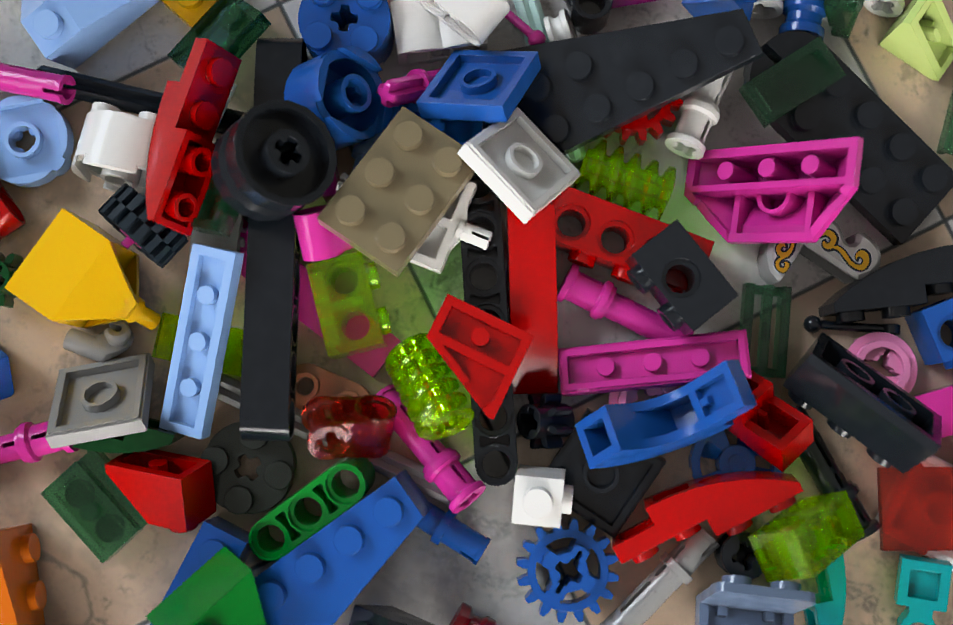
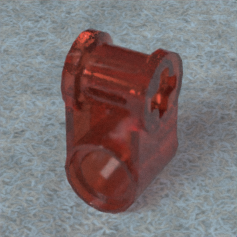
M366 395L363 397L319 396L309 400L303 406L301 418L303 425L309 430L307 447L312 456L324 460L352 457L374 459L383 457L390 450L397 415V407L390 399L380 395ZM324 409H327L329 412V417L327 418ZM325 437L327 446H324L322 442V439H324Z

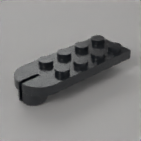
M787 31L768 40L761 46L764 56L744 66V90L750 105L788 143L857 136L863 138L859 188L848 202L892 245H902L953 188V170L819 38L804 31Z

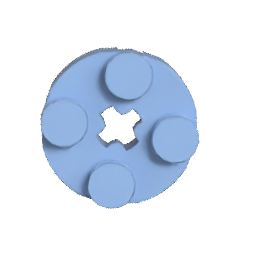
M14 95L1 100L0 179L18 187L31 188L42 186L57 176L64 175L71 166L74 135L71 125L63 113L52 104L39 98ZM29 131L30 135L35 137V144L32 145V148L26 152L22 148H16V142L23 139V132Z

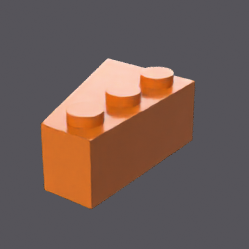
M32 523L0 529V625H45L43 608L47 602V591L43 581L39 580L37 561L40 558L41 547L38 536L33 533Z

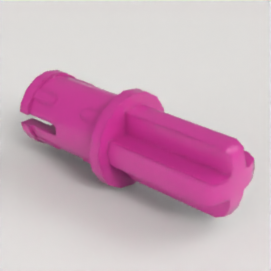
M420 68L413 69L407 76L389 79L385 83L380 84L377 93L381 96V104L388 108L408 103L417 104V100L441 68L431 71H425Z

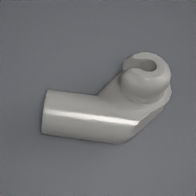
M124 321L109 323L110 328H106L97 336L72 328L65 336L63 348L97 362H104L127 351L133 342L134 335L130 326Z

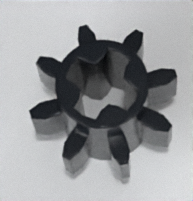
M560 393L529 394V404L523 405L517 414L519 433L525 439H531V449L563 448L562 438L568 437L573 433L575 417L572 407L570 408L567 404L561 403L562 394Z

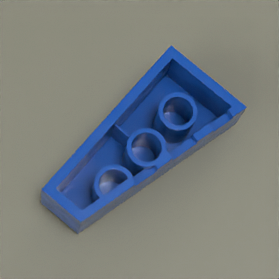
M406 469L254 578L266 625H334L432 509L431 504Z

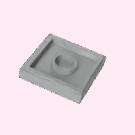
M145 353L60 369L45 436L51 449L147 431L155 363L151 354Z

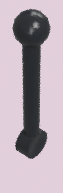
M814 315L806 317L803 323L805 330L810 333H816L820 329L867 333L887 332L900 335V325L853 322L837 324L836 321L820 320L819 317Z

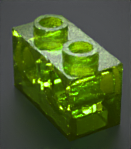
M358 251L307 264V273L328 357L336 360L387 347L385 335L393 333L387 307L378 308L374 290L382 287L376 263L374 261L367 263L365 256ZM344 272H354L358 275V285L355 290L348 294L336 292L335 281L337 277ZM355 316H364L368 318L370 323L367 335L359 340L349 339L346 334L348 321Z
M840 491L798 499L793 505L783 510L748 536V539L766 581L772 582L815 578L864 537L865 533L847 491Z

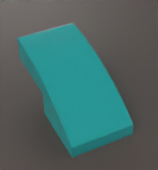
M830 544L811 546L809 548L818 593L815 594L816 604L803 610L806 625H842L846 605V570L843 549Z

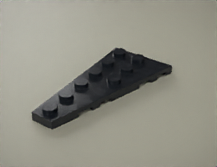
M743 9L502 50L538 51L541 69L517 107L564 156L764 56ZM483 121L484 130L492 125Z

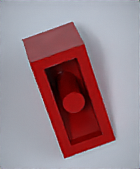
M153 449L143 452L123 453L105 463L106 474L148 524L168 528L174 533H187L197 528L198 524L217 512L211 460Z

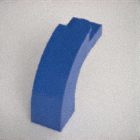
M725 360L690 383L672 392L635 403L603 405L574 425L589 468H607L657 457L704 440L734 425L732 419L757 406V403L739 360Z

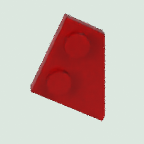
M447 294L426 337L485 415L494 420L534 335Z

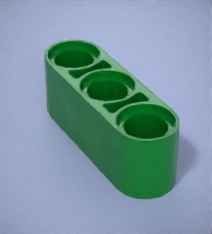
M349 454L273 508L250 530L248 538L252 552L258 558L265 561H276L360 501L374 484L376 476L372 462L365 456ZM341 470H349L357 475L360 483L359 489H351L343 484L340 474ZM310 497L320 504L322 508L321 516H315L307 511L304 505L305 498ZM274 525L280 528L284 534L285 542L274 540L269 533L268 526Z

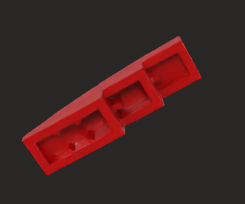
M548 204L525 224L507 206L509 324L534 335L512 381L513 394L558 393L555 204Z

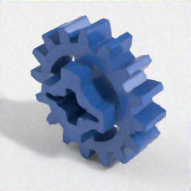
M576 517L570 518L567 527L552 528L547 533L540 526H536L534 529L539 539L535 543L524 539L522 545L529 552L528 557H517L516 559L517 566L527 569V573L517 577L519 586H531V589L524 596L527 603L529 604L539 599L541 601L538 610L539 614L544 617L551 609H555L559 623L564 622L567 612H573L577 621L582 622L584 618L583 609L587 607L596 614L600 613L601 610L597 599L601 596L612 600L614 596L606 587L607 582L619 581V575L608 569V565L617 562L618 557L615 553H604L603 551L611 541L606 536L594 540L593 536L595 535L596 526L591 523L585 526L583 531L579 530ZM561 538H574L571 539L566 547L552 549L547 546ZM591 548L598 562L597 576L588 570L586 563ZM573 558V564L578 570L575 576L567 574L563 580L560 579L561 574L556 565L560 561L568 564ZM537 562L548 571L549 579L545 584L544 590L536 578ZM578 590L586 592V594L579 598L563 600L567 593Z

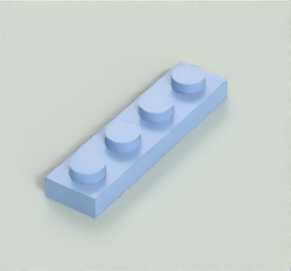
M202 243L192 244L159 424L161 429L200 440L210 437L244 253Z

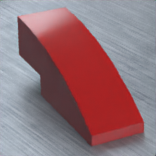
M751 370L752 379H747L757 406L732 419L734 425L727 429L758 455L784 472L814 442L813 419L775 396L774 384Z

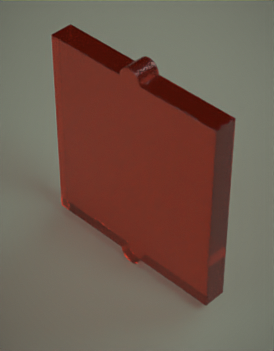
M920 463L904 474L895 467H877L879 524L881 526L879 529L880 550L915 551L916 554L922 556L926 555L927 551H953V467H923Z

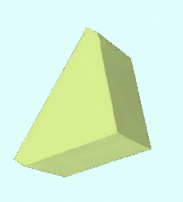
M912 0L904 8L902 14L896 18L879 45L930 80L935 81L941 79L953 61V23L942 0Z

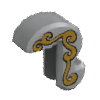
M834 220L817 243L761 244L757 257L760 277L768 286L778 283L784 277L798 254H801L844 284L863 279L878 270L881 263V253L874 240L865 233H856L845 239L838 223Z

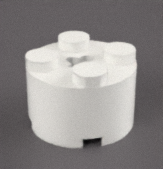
M94 102L91 111L87 113L71 166L73 173L89 183L92 175L97 176L105 181L103 188L112 192H116L126 183L146 198L148 155L157 114L142 111L138 116L123 113L119 108L111 104Z

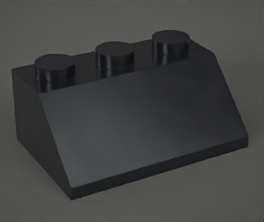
M823 332L791 370L782 385L789 390L788 395L795 403L807 410H811L813 407L828 418L827 424L837 434L847 439L854 437L867 447L866 451L873 460L886 468L893 466L904 474L934 455L941 447L942 417Z

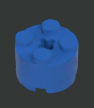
M387 0L301 1L298 12V25L312 58L344 46H355L366 51L379 65L382 62L384 64L390 57L395 36ZM349 24L348 31L340 30L342 28H345V26Z
M355 46L333 49L297 65L292 69L284 89V100H290L309 108L325 123L335 142L336 151L371 139L377 133L382 132L388 126L393 107L388 108L381 104V96L377 93L378 86L383 84L378 72L383 71L369 53Z

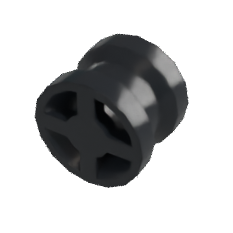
M744 530L733 536H728L725 532L717 539L716 542L720 547L714 551V557L717 564L730 575H742L754 579L766 570L769 563V550L766 543L759 536ZM751 553H752V555H749L748 559L746 560V565H745V564H744V560L746 559V557H747L748 554H751Z

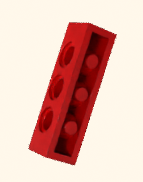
M568 187L549 203L555 204L556 249L568 253L567 260L581 267L593 269L594 265L597 264L612 270L610 275L612 278L629 285L634 284L627 275V271L631 268L625 261L669 226L667 223L572 187ZM564 216L577 218L581 223L582 233L577 236L564 235L558 227V220ZM606 232L619 234L624 241V250L620 253L607 251L601 242L602 234ZM688 232L709 258L715 242ZM677 269L668 270L666 274L668 287L676 293H684L688 287V280L685 274Z

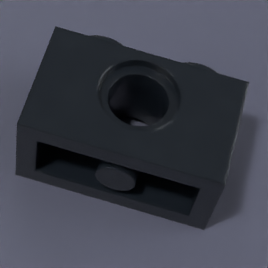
M677 219L625 261L631 268L627 271L631 282L641 293L646 294L649 291L661 305L657 309L659 316L674 332L678 329L684 335L694 332L739 296ZM677 269L685 274L688 280V287L684 293H676L668 287L666 283L668 270Z

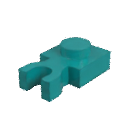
M899 554L894 600L897 605H903L906 608L899 615L896 625H911L915 622L925 625H936L933 621V610L947 613L953 568L949 561Z

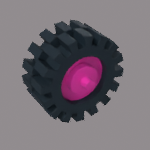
M126 183L98 209L99 213L125 237L121 245L128 250L133 244L140 252H143L161 268H164L188 243L185 235L148 220L146 198Z

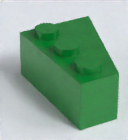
M225 546L145 616L153 625H266L252 570Z

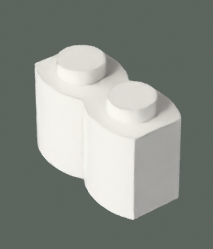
M395 0L390 2L398 63L401 66L421 65L447 60L454 50H487L488 39L481 46L469 43L415 0Z

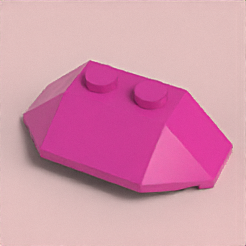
M857 136L705 150L703 158L688 159L684 196L698 208L705 219L728 243H817L859 188L864 139Z

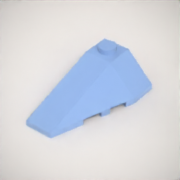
M22 0L21 23L46 59L76 69L160 0Z

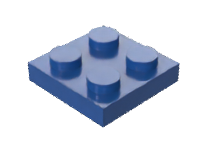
M454 50L416 102L421 118L442 119L444 121H484L490 124L507 122L541 69L538 51Z

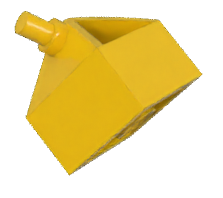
M64 208L60 210L4 287L49 320L87 329L124 320L128 323L137 322L147 329L153 330L161 320V315L145 306V300L139 297V254L130 248L127 250L121 245L120 241L103 229Z

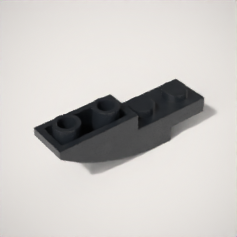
M953 245L941 246L912 254L879 267L878 270L863 279L854 280L836 292L818 308L819 317L836 316L837 324L864 321L866 320L865 313L881 311L882 319L911 316L910 308L928 303L927 296L953 293Z

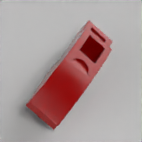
M207 38L195 39L180 81H167L153 128L146 173L147 219L189 237L213 176L211 158L215 144L212 141L242 62L241 59Z
M738 471L692 479L645 498V509L650 517L620 532L615 539L612 537V548L621 564L633 559L634 563H641L658 553V545L673 537L676 541H682L701 530L700 523L708 520L716 536L725 532L728 536H733L748 529L753 524L751 518L767 510L773 514L787 509L796 502L795 495L804 490L792 474L771 471Z

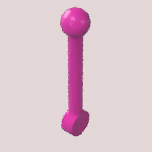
M511 10L505 16L509 22L528 37L530 45L545 43L546 37L542 31L530 28Z

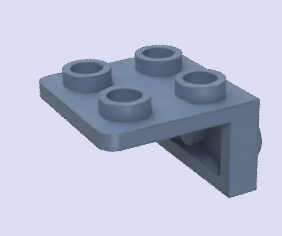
M723 575L722 582L710 584V587L696 596L695 625H794L795 613L816 604L815 593L801 591V584L792 581H772L770 587L752 585V578L747 576Z

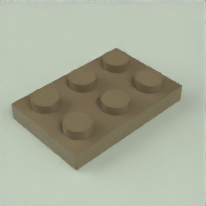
M402 106L319 214L317 220L321 226L396 277H399L475 172L457 154L463 145Z

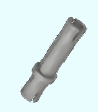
M701 527L699 532L683 540L669 554L665 551L660 557L662 562L600 625H643L683 583L688 585L693 580L691 577L693 572L720 545Z

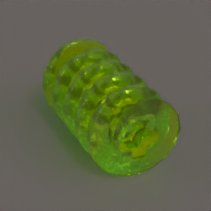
M601 139L593 149L588 148L579 170L582 175L575 181L573 188L578 190L585 181L589 182L590 195L596 196L604 188L606 189V201L613 202L619 195H622L623 207L630 209L636 201L640 202L641 214L647 216L655 208L657 209V220H660L675 186L676 168L669 166L659 175V162L652 159L642 169V155L636 152L627 162H624V147L619 145L610 155H607V141Z
M419 333L403 340L390 351L385 359V369L389 377L392 378L396 391L399 392V398L403 406L407 408L406 412L410 420L415 423L414 428L418 436L425 440L448 438L466 429L473 421L475 414L473 409L464 408L468 402L464 393L457 392L460 387L456 378L450 377L452 370L447 363L442 362L443 358L426 337L428 333Z

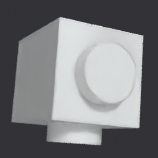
M519 464L515 474L511 523L560 528L562 514H571L574 485H565L566 469Z

